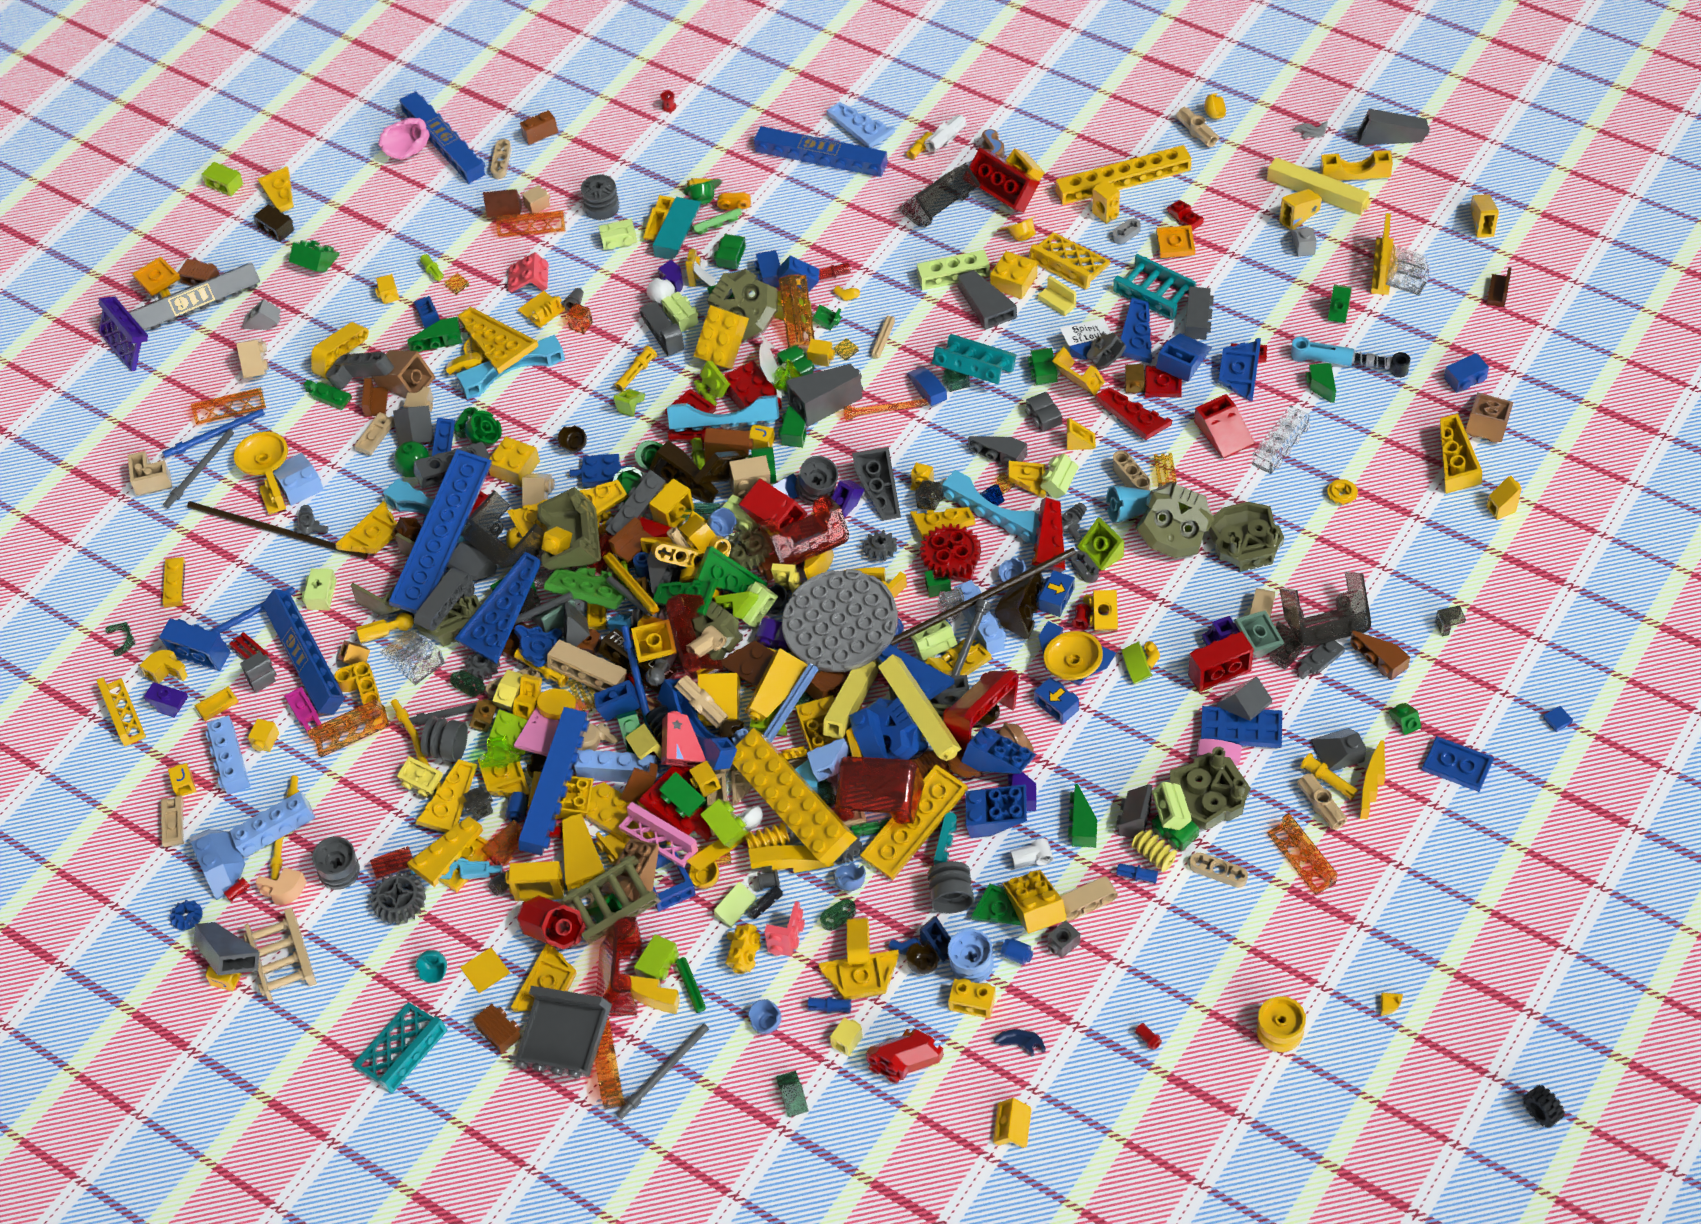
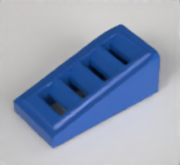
M430 296L414 301L425 329L440 320Z

